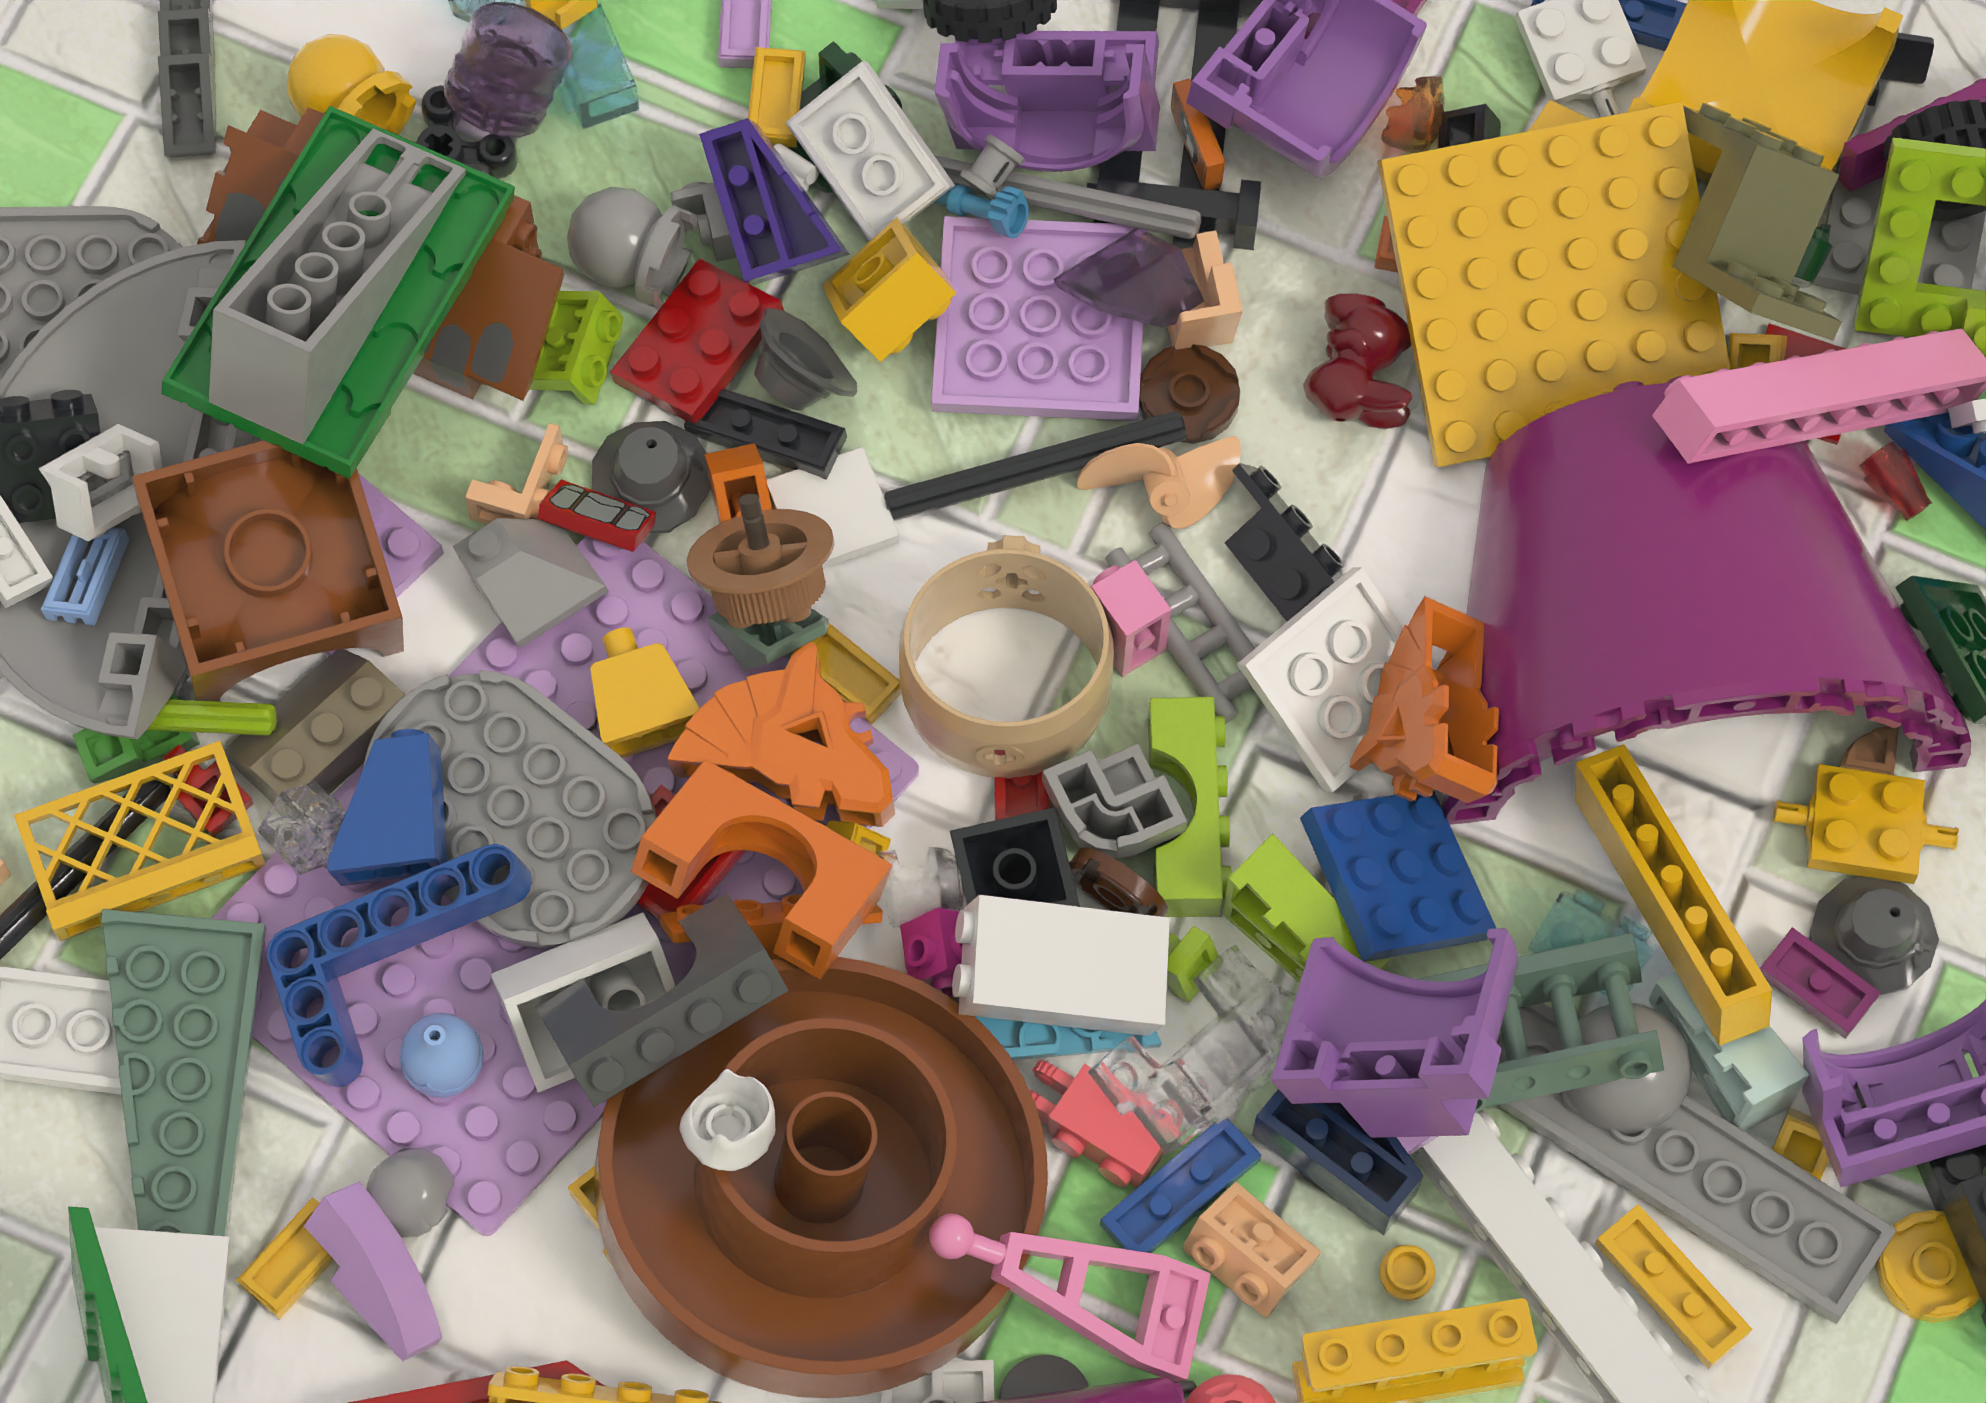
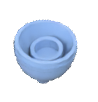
M434 1013L421 1017L410 1026L401 1043L399 1060L404 1077L414 1089L429 1097L448 1098L462 1093L475 1082L482 1069L484 1050L479 1035L468 1022L453 1014Z

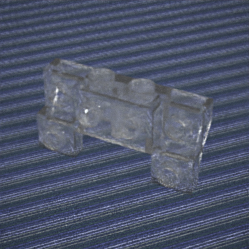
M1236 944L1226 949L1192 979L1218 1015L1167 1061L1160 1065L1132 1035L1119 1043L1088 1071L1119 1114L1122 1116L1133 1111L1165 1154L1184 1146L1210 1121L1216 1125L1226 1119L1240 1107L1241 1104L1236 1099L1244 1090L1252 1093L1272 1078L1273 1071L1270 1066L1277 1061L1297 994L1284 989L1266 977L1247 959Z

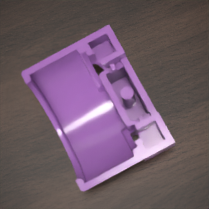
M1263 0L1224 49L1219 47L1192 80L1186 103L1228 130L1234 124L1235 127L1312 176L1319 179L1325 178L1334 172L1351 154L1387 104L1413 59L1427 24L1391 0ZM1311 13L1321 14L1306 40L1304 36L1309 23L1308 15Z
M1505 928L1488 929L1487 937L1492 943L1493 949L1487 971L1470 979L1452 982L1424 981L1396 975L1374 967L1355 957L1339 945L1333 937L1314 939L1271 1081L1292 1104L1340 1102L1371 1138L1469 1135L1478 1099L1489 1098L1502 1051L1497 1044L1518 966V952L1512 937Z

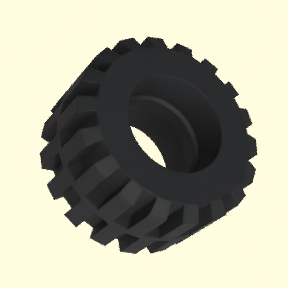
M1972 99L1966 101L1957 100L1938 106L1935 105L1906 119V122L1897 125L1892 130V135L1888 136L1884 142L1885 148L1883 153L1886 165L1892 138L1986 149V101L1980 102V100ZM1936 200L1931 221L1944 222L1963 219L1986 211V206Z

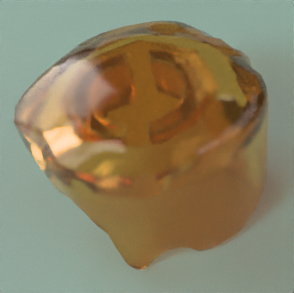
M1441 76L1418 77L1415 79V87H1400L1396 90L1402 105L1392 106L1386 110L1389 120L1381 135V141L1385 145L1410 154L1429 151L1442 125L1445 109L1444 83Z

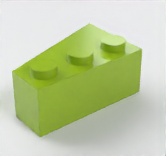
M1273 833L1228 877L1222 915L1297 982L1300 983L1311 944L1316 938L1333 937L1345 950L1362 960L1336 900ZM1390 958L1368 961L1366 963L1387 971Z

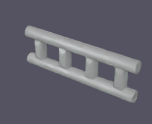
M1162 522L1153 527L1149 532L1150 537L1157 546L1130 560L1123 548L1119 547L1111 551L1105 560L1110 567L1118 565L1120 568L1136 560L1146 575L1170 563L1185 587L1164 598L1171 608L1167 648L1201 697H1214L1215 716L1224 715L1226 724L1238 714L1230 700L1252 688L1241 670L1217 683L1201 659L1227 644L1240 662L1255 647L1172 530ZM1198 603L1214 627L1188 642L1172 618Z

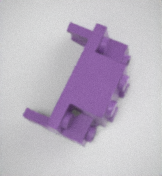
M1033 31L1029 34H1024L1023 32L1016 34V38L1003 41L1002 38H994L990 43H978V39H970L968 42L955 40V43H941L935 95L945 115L956 149H977L979 152H982L987 145L984 139L990 133L1024 157L1025 161L1021 166L1015 165V167L1047 172H1063L1088 168L1108 161V159L1124 151H1156L1160 104L1155 89L1159 50L1157 31ZM988 85H1004L1007 94Z

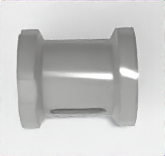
M989 133L984 139L987 145L971 168L969 170L963 169L959 176L987 197L995 200V194L1015 165L1021 166L1025 159L1010 146Z

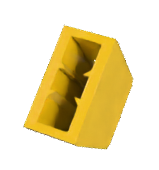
M628 627L608 632L602 638L608 658L595 662L590 666L601 741L622 758L677 741L685 730L686 723L697 712L699 706L665 647L661 643H654L638 648L633 631Z

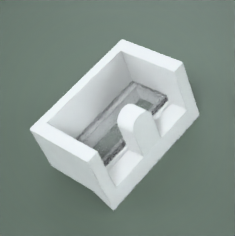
M116 424L40 467L39 470L51 486L57 526L75 536L90 541L93 538L104 535L107 530L129 517L140 514L132 476L162 468L158 441L120 424Z

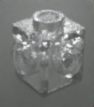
M312 781L280 792L257 831L280 854L282 860L301 875L320 867L328 869L327 860L346 812L335 797L329 795L316 781Z

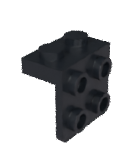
M62 390L51 394V399L29 401V398L24 396H11L0 399V495L18 523L56 519L51 486L39 468L100 434L98 411L92 394L83 395L78 390ZM93 473L84 478L83 481L87 482L88 491L106 482V479Z

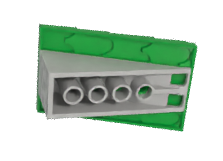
M329 106L163 378L161 394L180 403H187V406L224 423H231L235 428L275 446L279 445L288 452L319 466H326L328 470L350 479L390 416L393 404L424 357L426 347L471 278L474 266L505 219L506 211L514 199L515 186Z

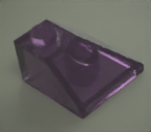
M1135 228L1053 279L1057 288L1098 311L1161 328L1175 325L1179 313L1190 311L1204 302L1181 249L1139 228Z

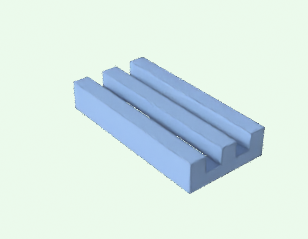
M112 527L104 535L94 538L87 558L83 560L82 558L89 541L73 534L71 535L41 608L47 620L57 621L58 616H63L66 622L76 623L77 619L81 618L85 625L95 626L130 540L125 529ZM77 575L78 580L69 602H65L74 577Z

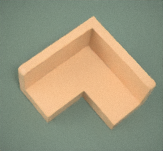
M1217 231L1196 234L1193 247L1155 254L1153 264L1171 347L1174 346L1178 350L1191 348L1193 344L1211 347L1233 343L1243 310L1232 262L1223 263Z

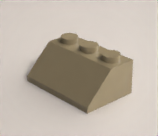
M339 649L332 655H329L273 705L276 708L277 726L270 735L241 734L224 751L228 761L296 825L364 763L374 732L389 710L405 694L369 660L348 650Z

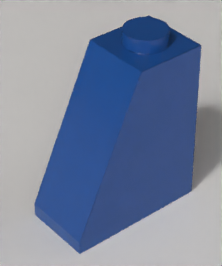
M402 729L393 732L391 738L376 739L374 741L327 860L328 872L341 886L404 879L447 862L441 749L429 733H424L417 729Z

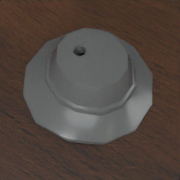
M767 308L762 312L760 320L762 340L758 344L760 356L754 375L760 385L771 396L793 410L802 411L820 399L827 398L830 394L849 397L856 395L858 392L857 382L822 336L806 322L783 310Z
M667 421L634 422L608 435L592 460V490L655 511V525L650 533H669L697 514L711 490L704 454L707 453L696 435Z
M1863 876L1842 880L1818 901L1809 933L1813 943L1880 991V995L1908 989L1931 967L1939 942L1929 906L1906 884Z

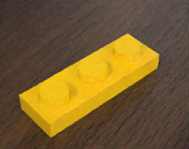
M1639 1204L1597 1238L1595 1245L1708 1370L1743 1341L1753 1330Z

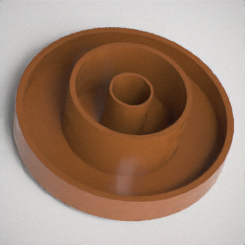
M837 957L823 977L818 979L783 958L772 959L789 991L607 1099L600 1129L594 1177L596 1213L603 1243L614 1271L629 1297L645 1318L672 1344L714 1372L741 1384L764 1391L805 1398L853 1397L889 1390L917 1380L942 1367L965 1351L988 1329L1012 1296L1013 1292L1010 1291L1009 1287L991 1279L993 1264L967 1254L958 1259H945L937 1255L929 1243V1230L938 1217L953 1213L966 1218L972 1225L974 1233L999 1242L1001 1235L1009 1232L1038 1236L1045 1210L1048 1186L1047 1152L1043 1128L1028 1086L1008 1052L975 1016L959 1014V1004L948 995L903 972L868 961ZM726 1069L731 1070L738 1076L753 1077L765 1085L771 1095L775 1109L776 1131L768 1151L751 1165L736 1171L717 1170L702 1164L694 1153L687 1148L679 1130L681 1118L687 1108ZM1030 1254L1021 1255L1018 1269L1024 1271Z

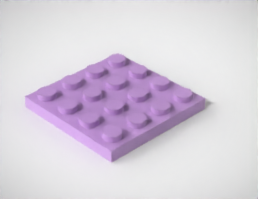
M944 216L941 269L947 275L957 294L951 298V303L946 311L937 318L931 401L932 412L1138 421L1148 230L1110 223L1028 220L1023 232L1017 238L1011 239L996 234L989 220L975 217Z

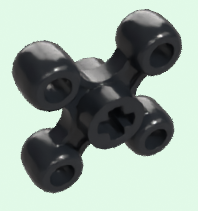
M442 85L434 86L425 92L421 101V109L424 121L429 127L419 135L417 144L497 179L506 178L513 173L517 167L518 155L515 143L509 136L495 132L484 136L480 141L476 142L462 140L455 131V127L459 124L462 117V106L458 94L452 88Z

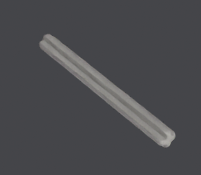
M935 156L955 185H964L972 188L975 194L985 195L959 176L963 169L969 170L973 163ZM1010 172L998 190L1001 192L1007 186L1020 189L1028 205L1186 239L1196 237L1201 224V214L1195 210L1016 172Z

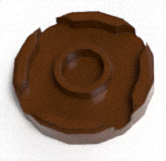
M1193 344L1191 348L1178 350L1174 346L1168 347L1152 357L1141 373L1139 407L1144 420L1174 411L1179 412L1184 420L1187 438L1181 441L1182 443L1194 444L1211 440L1225 431L1238 413L1240 399L1239 379L1235 368L1222 354L1206 346Z
M1083 847L1079 848L1069 862L1072 876H1077L1078 873L1083 876L1078 882L1082 886L1081 889L1105 909L1159 917L1166 915L1168 906L1163 897L1151 884L1117 859L1101 851Z

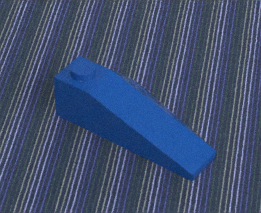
M1949 413L1885 425L1884 432L1986 530V433L1973 434L1972 425L1952 428Z

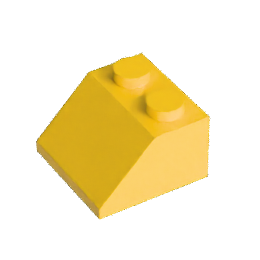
M897 217L822 284L839 321L880 363L889 354H897L910 343L913 333L928 319L934 320L942 315L949 307L951 298L957 294L947 275Z

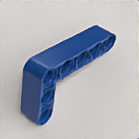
M486 845L276 933L269 942L267 959L297 1055L303 1068L328 1086L337 1088L349 1085L361 1073L363 1055L338 977L519 903L530 892L532 877L528 867L504 845ZM510 865V872L505 881L500 884L491 885L492 876L495 871L502 866ZM459 886L460 891L455 901L449 905L441 906L444 893L451 887ZM403 907H409V913L405 921L398 926L391 927L392 916L395 912ZM358 927V935L351 945L341 948L344 934L348 930ZM308 948L307 958L303 964L296 968H291V961L296 952ZM323 997L324 1003L320 1012L313 1017L307 1018L306 1012L310 1003L316 998ZM339 1046L340 1053L338 1059L331 1066L323 1068L322 1061L326 1052L333 1047Z

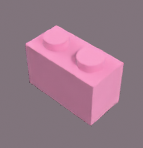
M1136 560L1122 568L1115 565L1100 573L1093 581L1091 588L1104 609L1111 629L1114 648L1113 665L1123 677L1166 651L1171 608Z

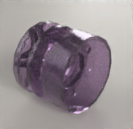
M493 2L482 5L472 15L462 38L461 50L455 55L452 68L448 71L444 80L443 93L450 107L459 116L482 131L501 137L520 138L533 134L542 125L546 117V111L553 101L554 91L561 84L571 62L572 45L566 34L551 19L531 8L506 2Z

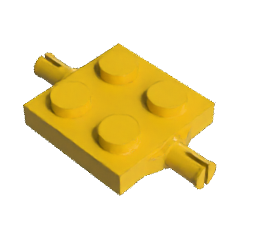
M1818 764L1816 769L1813 795L1808 805L1776 800L1773 812L1774 823L1804 826L1809 843L1807 868L1914 884L1918 877L1920 852L1924 845L1955 850L1959 837L1958 827L1952 828L1927 824V818L1923 809L1925 780Z

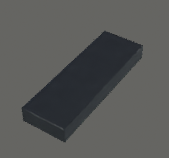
M722 389L719 392L717 400L696 424L688 420L684 423L685 430L696 435L698 438L728 448L755 443L762 459L795 470L800 469L826 480L847 439L846 429L727 389Z

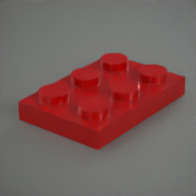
M699 258L610 371L612 379L619 386L685 421L688 420L696 424L717 400L719 392L727 387L762 340L760 328L762 312L767 308L784 311L782 301Z

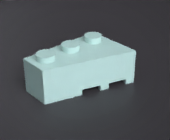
M1675 972L1656 982L1648 1000L1652 1007L1671 1020L1683 1035L1690 1052L1692 1071L1722 1118L1746 1132L1791 1107L1809 1077V1073L1771 1026L1719 1046L1677 973Z

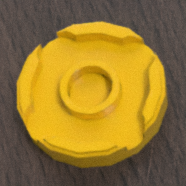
M1929 1210L1911 1213L1896 1222L1893 1227L1897 1230L1875 1266L1880 1287L1892 1305L1911 1318L1930 1323L1954 1320L1971 1310L1980 1296L1944 1212Z

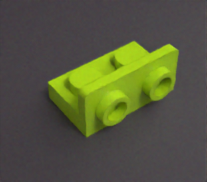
M559 291L530 390L572 391L583 404L594 405L596 403L601 386L606 379L607 368L616 341L621 335L623 323L622 314L600 291Z

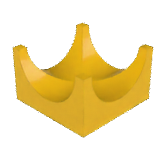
M1688 0L1675 32L1655 72L1638 98L1634 97L1627 112L1682 102L1684 106L1699 111L1702 103H1707L1730 113L1731 117L1740 120L1745 117L1771 128L1772 132L1798 142L1797 145L1823 155L1824 159L1821 165L1835 172L1843 154L1844 143L1851 139L1894 50L1904 15L1885 7L1879 13L1858 14L1835 9L1812 0ZM1688 132L1696 178L1709 183L1722 150Z

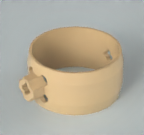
M1003 535V538L999 541L988 542L986 551L962 557L940 569L921 587L906 615L899 640L900 689L905 708L922 740L931 750L948 763L964 771L992 778L1036 775L1073 757L1085 746L1096 731L1111 696L1114 659L1111 629L1098 597L1082 577L1063 563L1040 554V545L1028 542L1025 536ZM985 588H993V589H996V590H995V591H985L984 589H985ZM1029 590L1038 591L1039 594H1031V593H1029L1028 591H1029ZM1017 608L1046 615L1068 627L1086 645L1096 662L1097 669L1085 688L1061 708L1033 719L999 722L964 714L943 702L926 686L919 676L915 665L928 642L953 621L982 610ZM994 750H1005L1006 755H995Z

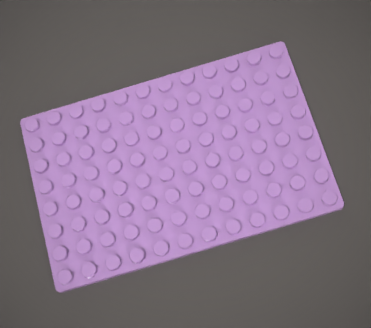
M585 536L576 546L604 582L609 592L521 648L517 646L505 627L500 623L449 676L480 673L479 670H485L518 678L540 691L601 740L590 666L595 662L608 658L602 638L612 630L624 627L631 628L638 648L661 643L668 652L699 708L714 697V692L724 686L747 680V676L783 670L790 659L784 655L769 664L744 671L709 624L708 617L717 613V610L715 609L713 598L643 541L634 552ZM862 717L856 718L852 721L850 728L857 733H863L871 729L874 743L868 746V748L889 770L893 801L895 802L918 777L919 765L912 757ZM820 740L814 741L815 743L822 745ZM676 741L623 758L637 773L650 796L660 784L676 795L689 779L673 777L667 761ZM363 763L269 858L266 865H263L211 919L263 923L266 926L253 1039L389 1156L403 1148L421 1147L440 1156L454 1180V1186L449 1191L446 1205L479 1234L491 1236L603 1117L607 1100L593 1107L576 1078L538 1093L490 974L553 948L528 947L506 941L492 934L476 921L338 977L363 1055L361 1073L349 1085L337 1088L328 1086L303 1068L298 1058L268 963L267 949L269 942L276 933L287 927L403 880L396 879L341 886L328 872L327 860L362 774ZM757 782L749 783L794 809L791 800L780 799ZM828 805L823 822H816L826 826L829 821H841L836 806ZM745 850L743 856L703 902L702 906L707 905L725 893L728 894L732 902L750 899L760 903L781 902L782 898L787 895L803 894L804 892L798 878L783 863L766 854ZM442 896L441 906L452 903L446 896ZM635 904L620 921L642 912L645 914L659 938L674 983L678 985L691 970L695 962L696 950L691 942L673 943L660 926V922ZM403 907L395 912L392 916L391 927L398 926L405 921L409 913V907ZM358 927L352 928L344 934L341 948L347 947L355 941L358 935ZM308 948L296 952L291 961V968H296L303 964L307 958ZM323 997L316 998L310 1003L306 1012L307 1018L313 1017L320 1012L324 1003ZM434 1013L453 1014L468 1022L479 1035L484 1050L482 1069L475 1082L462 1093L448 1098L429 1097L414 1089L404 1077L399 1060L401 1043L410 1026L421 1017ZM339 1046L333 1047L326 1052L322 1061L323 1068L331 1066L338 1059L340 1053Z

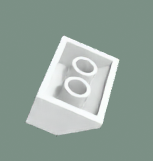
M643 912L610 925L596 933L573 940L490 974L538 1093L576 1077L535 1007L581 979H584L600 1006L614 1011L634 1009L648 1004L665 995L676 986L659 938Z

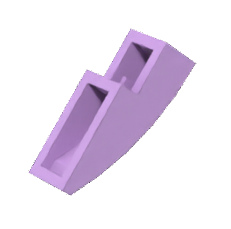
M360 1181L324 1196L304 1227L340 1266L330 1282L402 1362L437 1345L442 1339V1333L420 1272L402 1238L374 1198Z

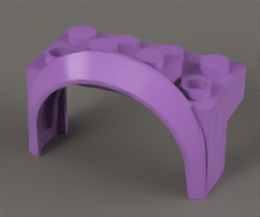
M1986 999L1964 1017L1935 1032L1877 1051L1848 1055L1823 1052L1820 1050L1817 1029L1811 1030L1802 1038L1803 1067L1809 1073V1077L1802 1087V1093L1840 1188L1986 1144ZM1965 1054H1970L1979 1077L1973 1078L1965 1060ZM1854 1089H1856V1091H1857V1094H1858V1096H1859V1099H1860V1101H1861V1104H1862L1863 1108H1862L1861 1105H1860V1102H1859V1100H1858V1097H1857L1856 1092H1855Z

